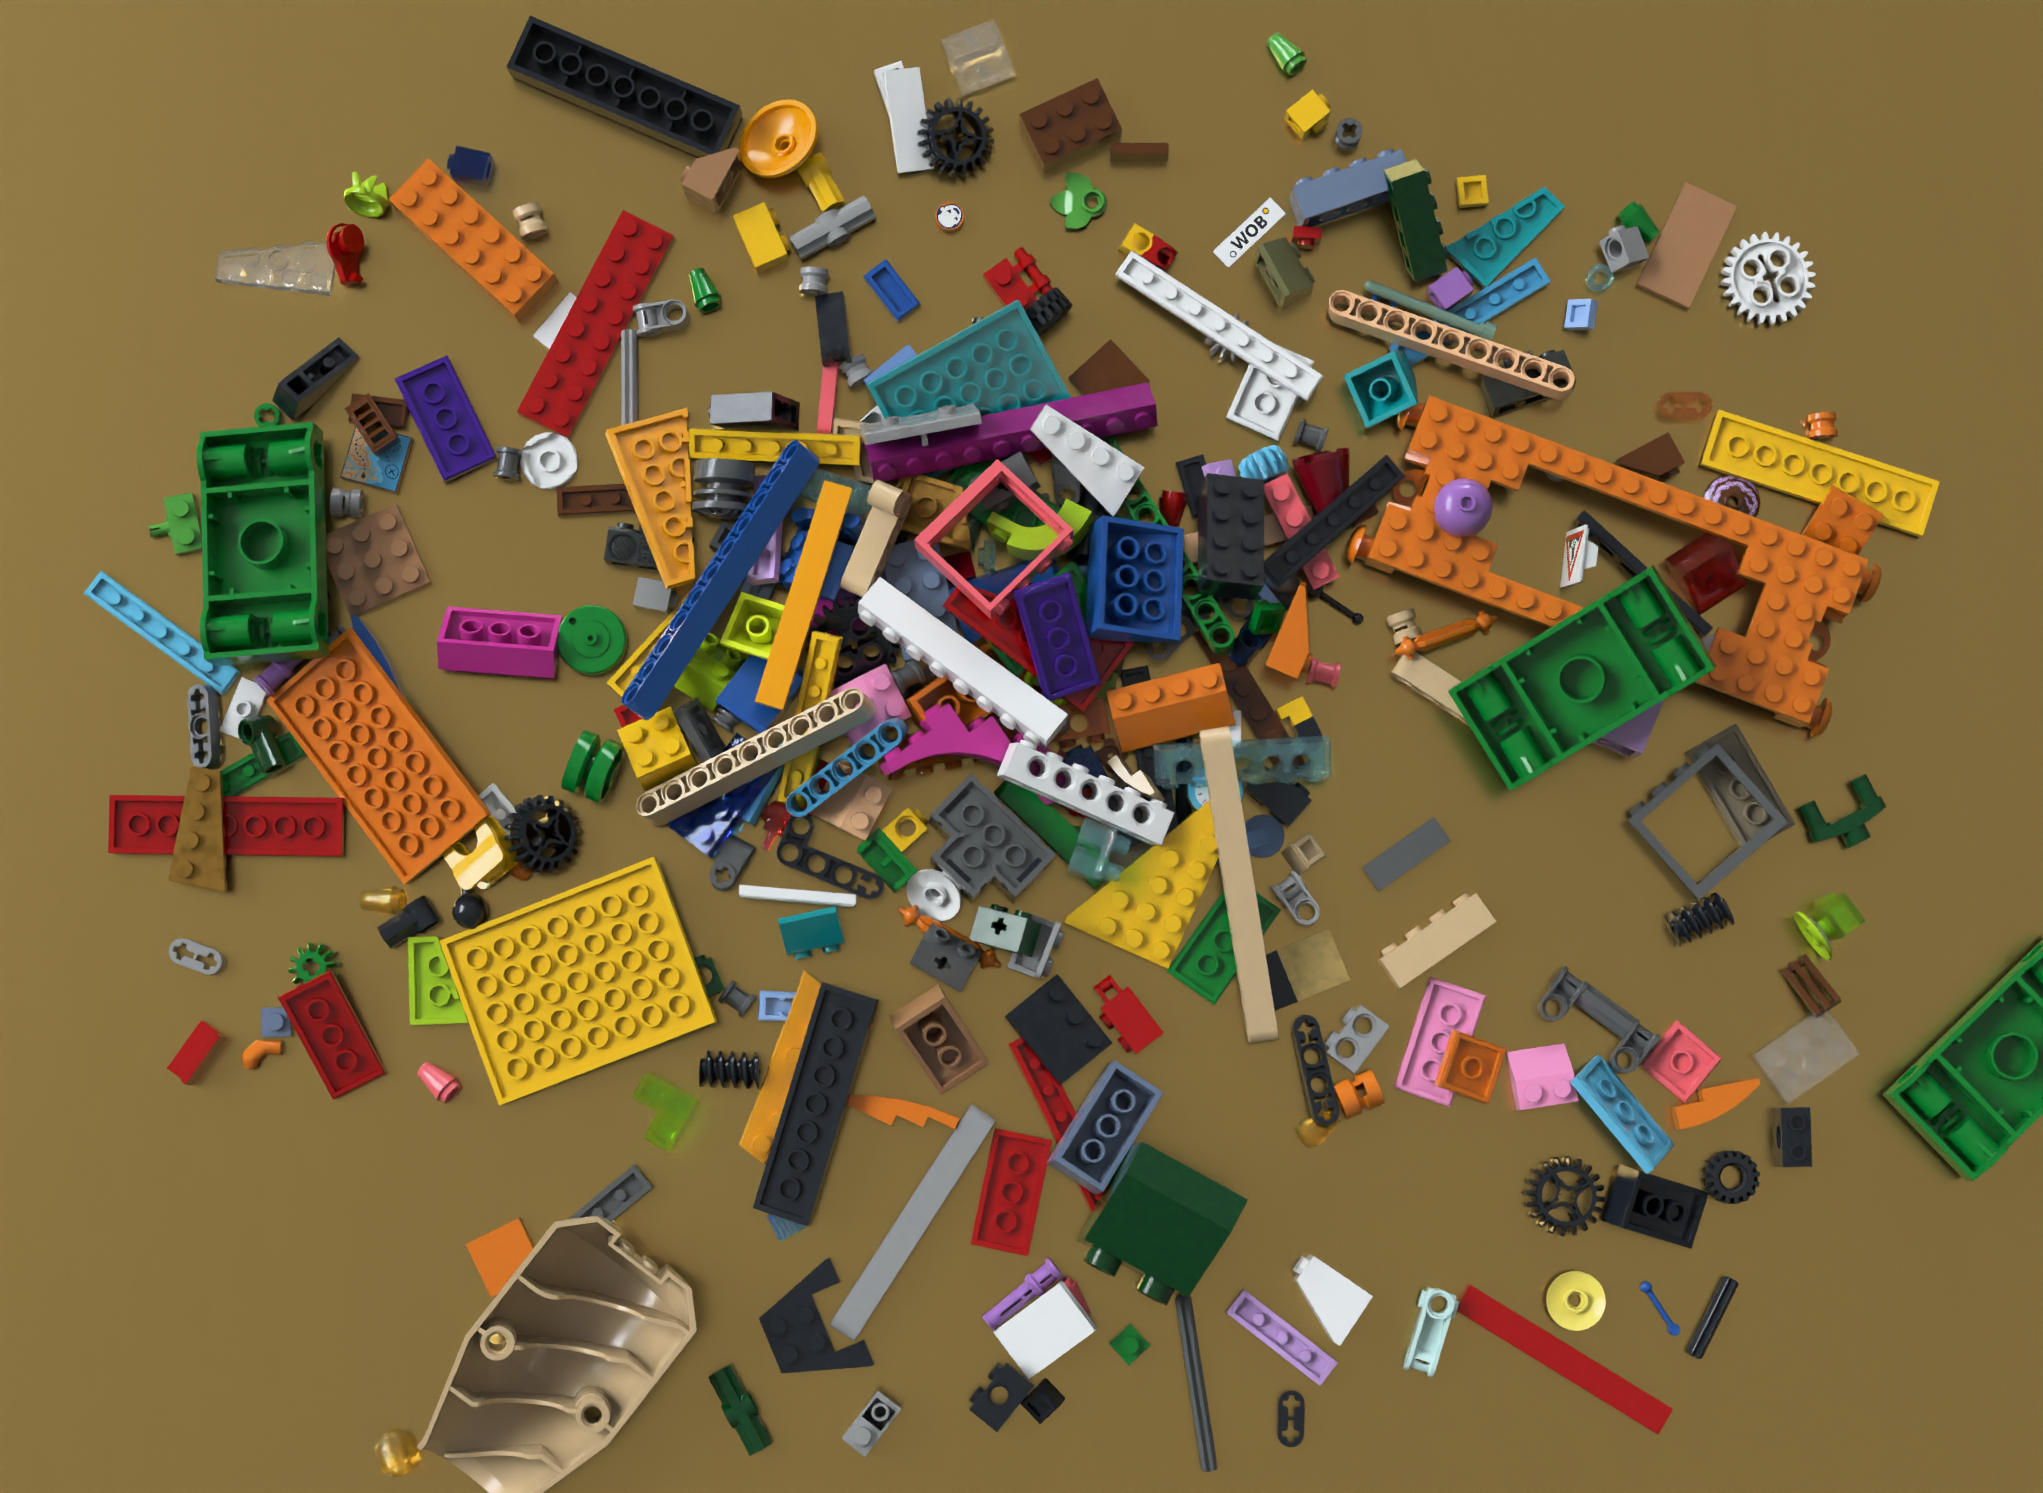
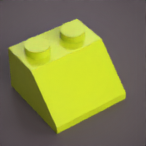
M741 592L720 645L768 660L785 605Z

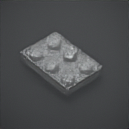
M1827 1011L1818 1018L1812 1013L1752 1056L1785 1104H1789L1860 1053L1831 1012Z

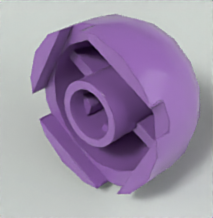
M1461 478L1450 481L1440 489L1434 500V516L1437 524L1444 532L1454 537L1475 536L1486 527L1492 516L1493 504L1490 493L1484 485L1473 479Z

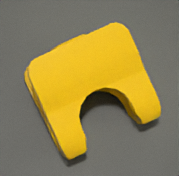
M492 815L474 827L478 843L473 852H470L464 844L457 842L443 853L445 860L453 871L454 877L465 890H471L476 885L480 889H489L518 863L513 861L516 852L507 851L512 846L511 841L504 840L505 836L508 835Z

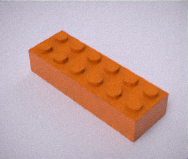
M429 158L389 198V201L398 212L518 322L558 281L555 274Z

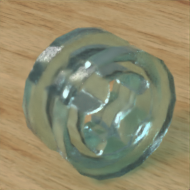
M1597 264L1588 272L1586 283L1592 291L1604 292L1613 283L1614 275L1607 265ZM1599 272H1603L1605 274L1604 279L1607 278V282L1602 281L1598 285L1594 282L1596 278H1593L1592 275H1598Z

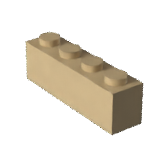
M1467 892L1452 902L1455 905L1453 909L1447 913L1441 909L1428 918L1431 924L1424 929H1421L1418 925L1405 934L1407 938L1405 942L1399 946L1393 942L1380 951L1383 957L1378 959V962L1397 989L1406 985L1496 922L1477 893L1471 896Z

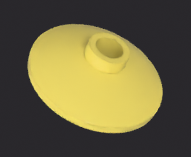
M1570 1271L1561 1274L1551 1283L1546 1296V1305L1550 1316L1558 1325L1568 1330L1580 1331L1592 1327L1600 1320L1605 1310L1606 1298L1601 1284L1593 1276L1581 1271ZM1572 1295L1579 1297L1580 1301L1576 1306H1572L1569 1302V1298Z

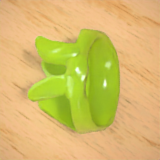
M354 171L352 172L353 186L345 189L344 201L354 213L366 217H379L389 206L386 183L375 185L378 179L375 175L361 183L359 174Z

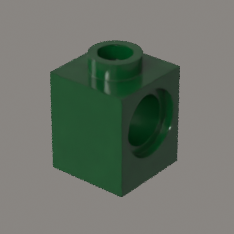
M705 955L695 957L694 960L698 970L705 968L709 969L712 973L711 981L704 985L708 997L710 998L722 993L725 990V986L713 958L709 957L706 959Z

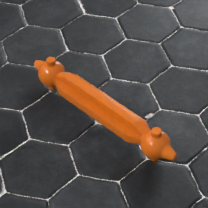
M1481 610L1476 619L1468 618L1418 635L1414 640L1405 636L1400 646L1394 652L1395 654H1402L1408 657V660L1414 659L1413 655L1416 651L1424 652L1474 635L1479 629L1484 631V634L1490 633L1489 629L1498 620V617L1486 614L1484 610Z
M917 905L909 908L899 907L898 912L903 916L905 926L909 927L912 924H916L920 931L926 933L930 925L934 924L983 951L979 959L982 969L992 966L1000 968L1001 963L996 958L994 948L983 950L977 942L969 940L968 937L928 915H920Z

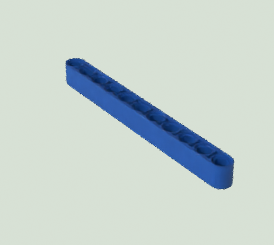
M794 440L790 442L783 450L625 690L621 703L642 719L649 720L656 714L818 467L819 457L799 441Z

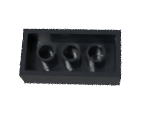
M1207 473L1198 490V594L1255 600L1264 587V480Z

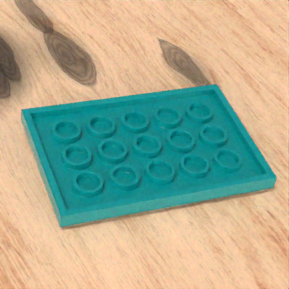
M1018 299L866 383L884 417L898 416V418L930 413L943 406L955 405L957 408L969 404H974L980 411V415L984 416L1071 398ZM953 468L924 473L922 475L937 478Z

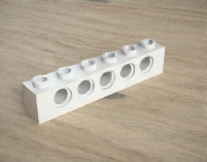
M1021 740L1020 743L1009 744L997 773L998 777L1152 846L1162 845L1174 812L1166 809V803L1153 798L1147 801L1140 797L1141 792L1130 787H1125L1124 790L1114 786L1115 781L1106 776L1099 775L1096 778L1088 774L1089 769L1075 763L1072 766L1062 762L1064 758L1055 753L1047 752L1045 755L1036 751L1037 746L1031 742ZM1033 760L1040 767L1037 776L1032 775L1029 770L1030 763ZM1059 772L1063 773L1066 778V783L1062 788L1056 784V775ZM1085 784H1088L1092 790L1091 797L1088 800L1082 795V788ZM1112 795L1118 802L1117 808L1114 811L1108 806V799ZM1137 807L1143 811V819L1140 823L1134 818V811Z

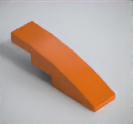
M850 1095L847 1104L893 1126L897 1116L923 1128L928 1118H932L953 1129H956L960 1118L935 1108L901 1099Z

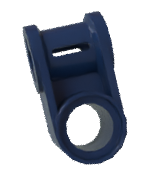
M1251 617L1247 619L1240 629L1239 634L1235 638V646L1228 654L1234 663L1242 666L1251 663L1260 649L1264 648L1274 634L1253 635L1248 629Z

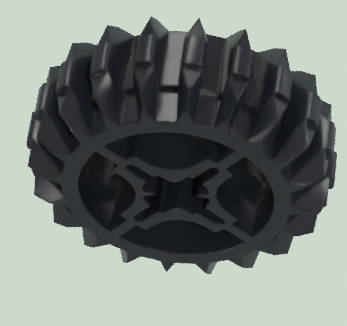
M950 98L944 100V106L937 102L934 104L935 111L928 109L925 112L928 119H921L919 122L921 126L926 128V130L921 129L917 131L918 136L925 137V140L917 143L918 147L926 146L927 151L923 152L921 156L926 158L930 155L933 158L928 164L930 167L939 163L938 173L940 174L947 167L948 174L952 177L956 174L957 170L960 176L967 174V168L969 171L975 172L977 170L976 163L984 165L986 162L982 155H991L992 151L985 145L994 144V139L986 136L994 131L993 127L985 128L984 124L990 119L988 116L982 119L979 117L983 111L981 107L973 112L972 101L967 102L964 107L962 98L956 99L954 105ZM953 115V120L950 122L948 129L935 130L938 121L943 116ZM962 117L969 121L975 133L966 130ZM956 131V136L964 140L955 143V139L947 135ZM935 139L946 146L949 158L939 150ZM976 144L970 157L958 160V154L961 153L963 145Z
M536 795L533 799L531 797L524 799L523 804H517L514 807L516 813L513 812L507 816L512 822L503 827L510 831V835L504 838L505 841H511L512 844L507 851L516 852L513 861L520 862L523 860V869L531 868L533 873H540L542 871L544 874L552 873L553 870L559 871L563 868V864L567 865L572 862L570 856L578 853L574 845L582 842L576 837V833H580L582 829L579 827L575 828L574 823L579 818L576 816L570 817L573 808H563L564 800L554 801V796L548 795L544 798L543 795ZM536 811L546 813L545 818L540 819L539 822L530 820V817ZM546 847L555 848L556 851L550 857L540 856L541 851L545 850Z
M1565 1156L1563 1165H1561L1558 1157H1554V1167H1551L1547 1161L1542 1162L1545 1172L1543 1173L1539 1169H1534L1533 1171L1539 1177L1538 1181L1534 1179H1528L1527 1181L1529 1185L1535 1186L1534 1191H1525V1195L1534 1196V1201L1526 1202V1207L1536 1206L1537 1209L1530 1214L1531 1218L1534 1219L1541 1215L1542 1218L1539 1220L1538 1226L1542 1228L1549 1222L1548 1233L1551 1234L1555 1232L1557 1226H1559L1560 1236L1566 1235L1567 1227H1569L1571 1235H1577L1576 1225H1579L1583 1231H1587L1588 1226L1585 1220L1587 1219L1595 1224L1597 1219L1591 1213L1593 1211L1600 1214L1603 1212L1602 1208L1595 1206L1596 1201L1605 1202V1197L1596 1196L1597 1191L1604 1190V1185L1594 1186L1593 1184L1599 1180V1174L1589 1177L1588 1174L1591 1172L1592 1166L1587 1165L1581 1170V1159H1576L1574 1165L1571 1166L1570 1156ZM1569 1171L1580 1177L1582 1181L1567 1186L1556 1173ZM1549 1179L1553 1188V1195L1543 1204L1542 1191ZM1560 1188L1564 1191H1573L1571 1192L1572 1197H1569L1571 1199L1569 1204L1566 1201L1556 1202L1559 1200L1558 1195H1561L1559 1194ZM1587 1188V1204L1583 1212L1580 1213L1577 1198ZM1562 1206L1572 1215L1573 1219L1560 1221L1552 1217L1548 1212Z

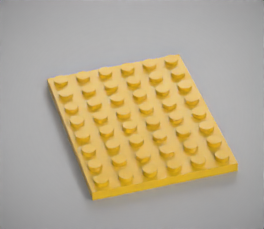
M651 857L478 925L475 929H468L439 941L499 1106L717 1022L657 857Z

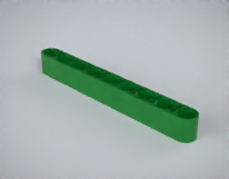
M1112 435L1099 438L1123 453ZM1138 477L1130 491L1139 492V497L1135 500L1125 498L1121 504L1130 520L1140 521L1143 515L1150 514L1155 517L1151 523L1169 526ZM1183 550V564L1185 566L1182 579V604L1210 649L1218 655L1229 654L1235 646V634L1213 596L1198 593L1194 596H1189L1184 593L1188 586L1198 587V572ZM1203 610H1211L1215 613L1209 620H1203L1199 617L1200 612ZM1218 634H1226L1230 639L1225 644H1218L1214 641V638Z

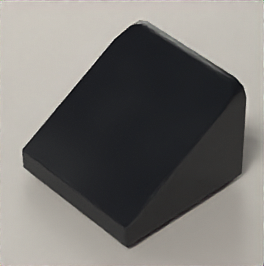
M1044 1378L1020 1404L1041 1424L1064 1402L1065 1397L1047 1378Z

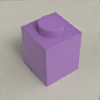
M1455 267L1429 285L1426 293L1436 307L1448 311L1471 296L1474 290L1472 288L1474 283L1466 271L1461 272L1458 267Z

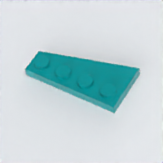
M1543 187L1513 205L1512 208L1504 213L1495 216L1481 227L1472 230L1463 238L1446 246L1448 254L1484 289L1565 208V205L1547 188Z

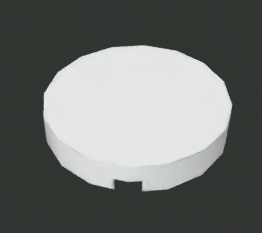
M552 432L541 433L531 438L523 448L520 460L523 474L531 484L540 489L555 490L556 487H564L572 481L578 470L579 458L576 448L568 438Z

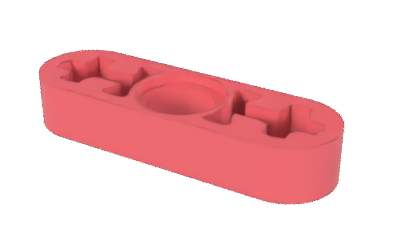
M840 361L829 363V367L823 366L817 433L832 434Z

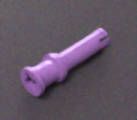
M304 659L271 662V665L261 675H255L253 680L265 693L273 696L275 694L274 690L285 679L292 677V670Z
M1048 1257L1045 1259L1043 1266L1033 1274L1028 1273L1022 1285L989 1312L982 1315V1317L994 1331L1036 1295L1038 1297L1042 1296L1045 1290L1058 1279L1063 1280L1065 1277Z

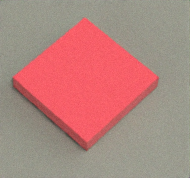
M1676 1020L1639 1066L1679 1100L1686 1103L1723 1058Z

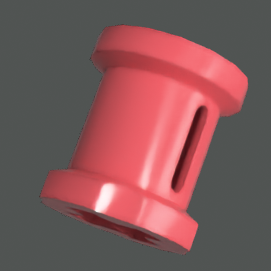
M1312 657L1307 682H1322L1330 684L1331 688H1336L1341 663L1336 662L1334 665L1320 662L1316 657Z

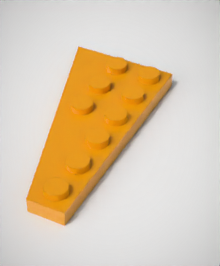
M687 408L607 429L605 433L666 590L692 583L695 579Z
M805 971L802 973L801 982L791 1003V1009L785 1024H783L768 1065L765 1079L760 1086L759 1095L739 1143L742 1148L762 1163L769 1156L821 983Z

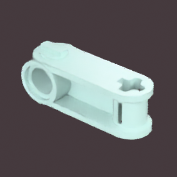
M1427 1287L1426 1291L1422 1290L1417 1307H1420L1404 1360V1370L1411 1368L1427 1373V1377H1433L1451 1317L1455 1318L1459 1305L1456 1295L1440 1288ZM1442 1296L1446 1301L1445 1308L1439 1312L1433 1311L1431 1309L1432 1299ZM1415 1359H1420V1360L1426 1361L1427 1363H1424V1362H1421V1361H1417V1360H1415Z

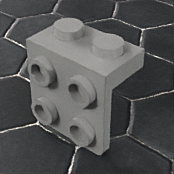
M1032 914L1031 920L1042 924L1033 956L1031 958L1012 953L1007 968L1040 980L1042 974L1048 976L1054 961L1053 958L1049 957L1052 947L1059 948L1065 931L1060 930V922L1056 921L1054 923Z

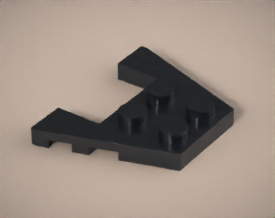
M831 1258L824 1260L759 1318L781 1373L870 1367L874 1365L865 1340L835 1351L813 1298L814 1293L840 1283Z

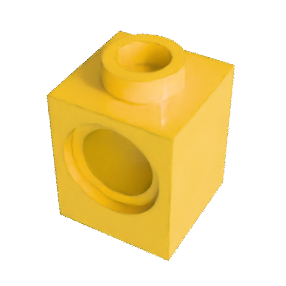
M908 807L882 831L904 854L928 832L925 824L929 821L918 809L912 812ZM905 821H911L916 825L915 833L909 837L903 836L899 832L900 825Z

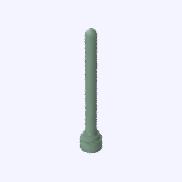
M1368 280L1364 284L1365 290L1490 341L1498 326L1488 321L1486 324L1483 322L1477 324L1372 280Z

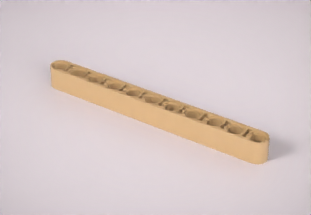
M1229 726L1199 731L1248 1041L1249 1044L1279 1040Z

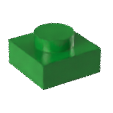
M1131 1323L1109 1342L1111 1347L1128 1365L1133 1363L1151 1346Z

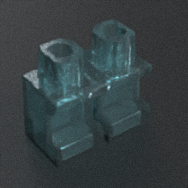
M1085 817L1066 873L1098 883L1101 882V879L1118 882L1123 866L1108 862L1110 852L1126 856L1131 840L1117 834L1118 829L1109 828Z

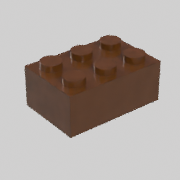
M1098 78L1019 114L1020 125L1043 173L1120 139L1122 135L1121 125Z

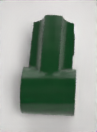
M270 715L243 719L238 725L240 740L243 744L251 746L259 767L265 775L272 774L287 765L276 740L277 724Z

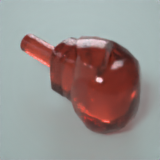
M774 800L769 806L764 805L760 817L765 822L763 829L769 832L761 848L768 850L775 834L783 835L787 823L792 816L786 809V803Z

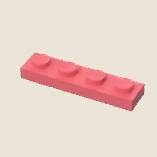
M1287 473L1264 484V496L1286 539L1289 540L1311 519ZM1325 548L1301 568L1312 591L1340 577Z

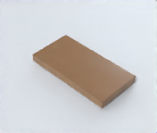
M1685 182L1636 286L1688 310L1737 206Z

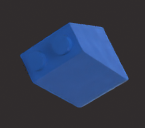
M750 655L719 694L715 702L720 708L760 734L778 725L800 693L804 672L797 667L784 711L755 703V698L767 660Z

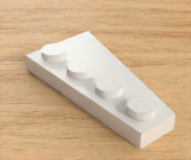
M1048 405L1043 407L1030 428L1033 434L1061 461L1067 470L1078 479L1105 510L1114 517L1145 467Z

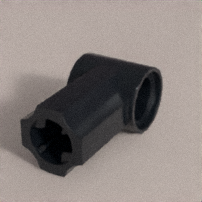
M425 895L410 902L403 908L404 911L377 927L390 949L407 940L408 937L416 933H423L440 922V918Z

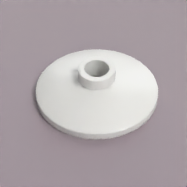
M933 869L917 871L907 883V898L912 907L914 905L919 907L920 915H928L937 921H946L954 917L961 907L962 898L959 888L951 878L940 871Z

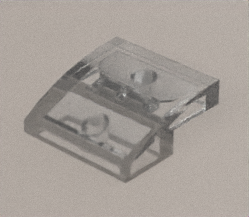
M994 19L941 39L949 65L953 70L961 95L963 96L1016 75Z

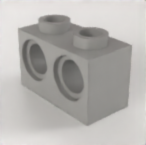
M1362 1005L1358 1006L1357 1009L1351 1007L1341 1020L1345 1023L1344 1027L1339 1033L1334 1030L1324 1043L1328 1047L1325 1051L1326 1054L1352 1074L1356 1073L1389 1028L1388 1024ZM1361 1017L1370 1021L1371 1029L1367 1034H1360L1356 1030V1021ZM1343 1041H1348L1353 1045L1354 1051L1349 1058L1342 1057L1338 1052V1046Z

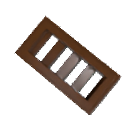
M369 393L345 408L347 414L376 457L401 442ZM369 403L371 408L356 416L354 412ZM373 413L376 414L377 417L362 425V420ZM379 422L382 423L381 427L370 434L367 433L368 429ZM387 431L388 435L376 443L373 442L372 439Z

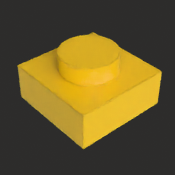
M1486 175L1457 177L1456 185L1459 208L1488 205Z

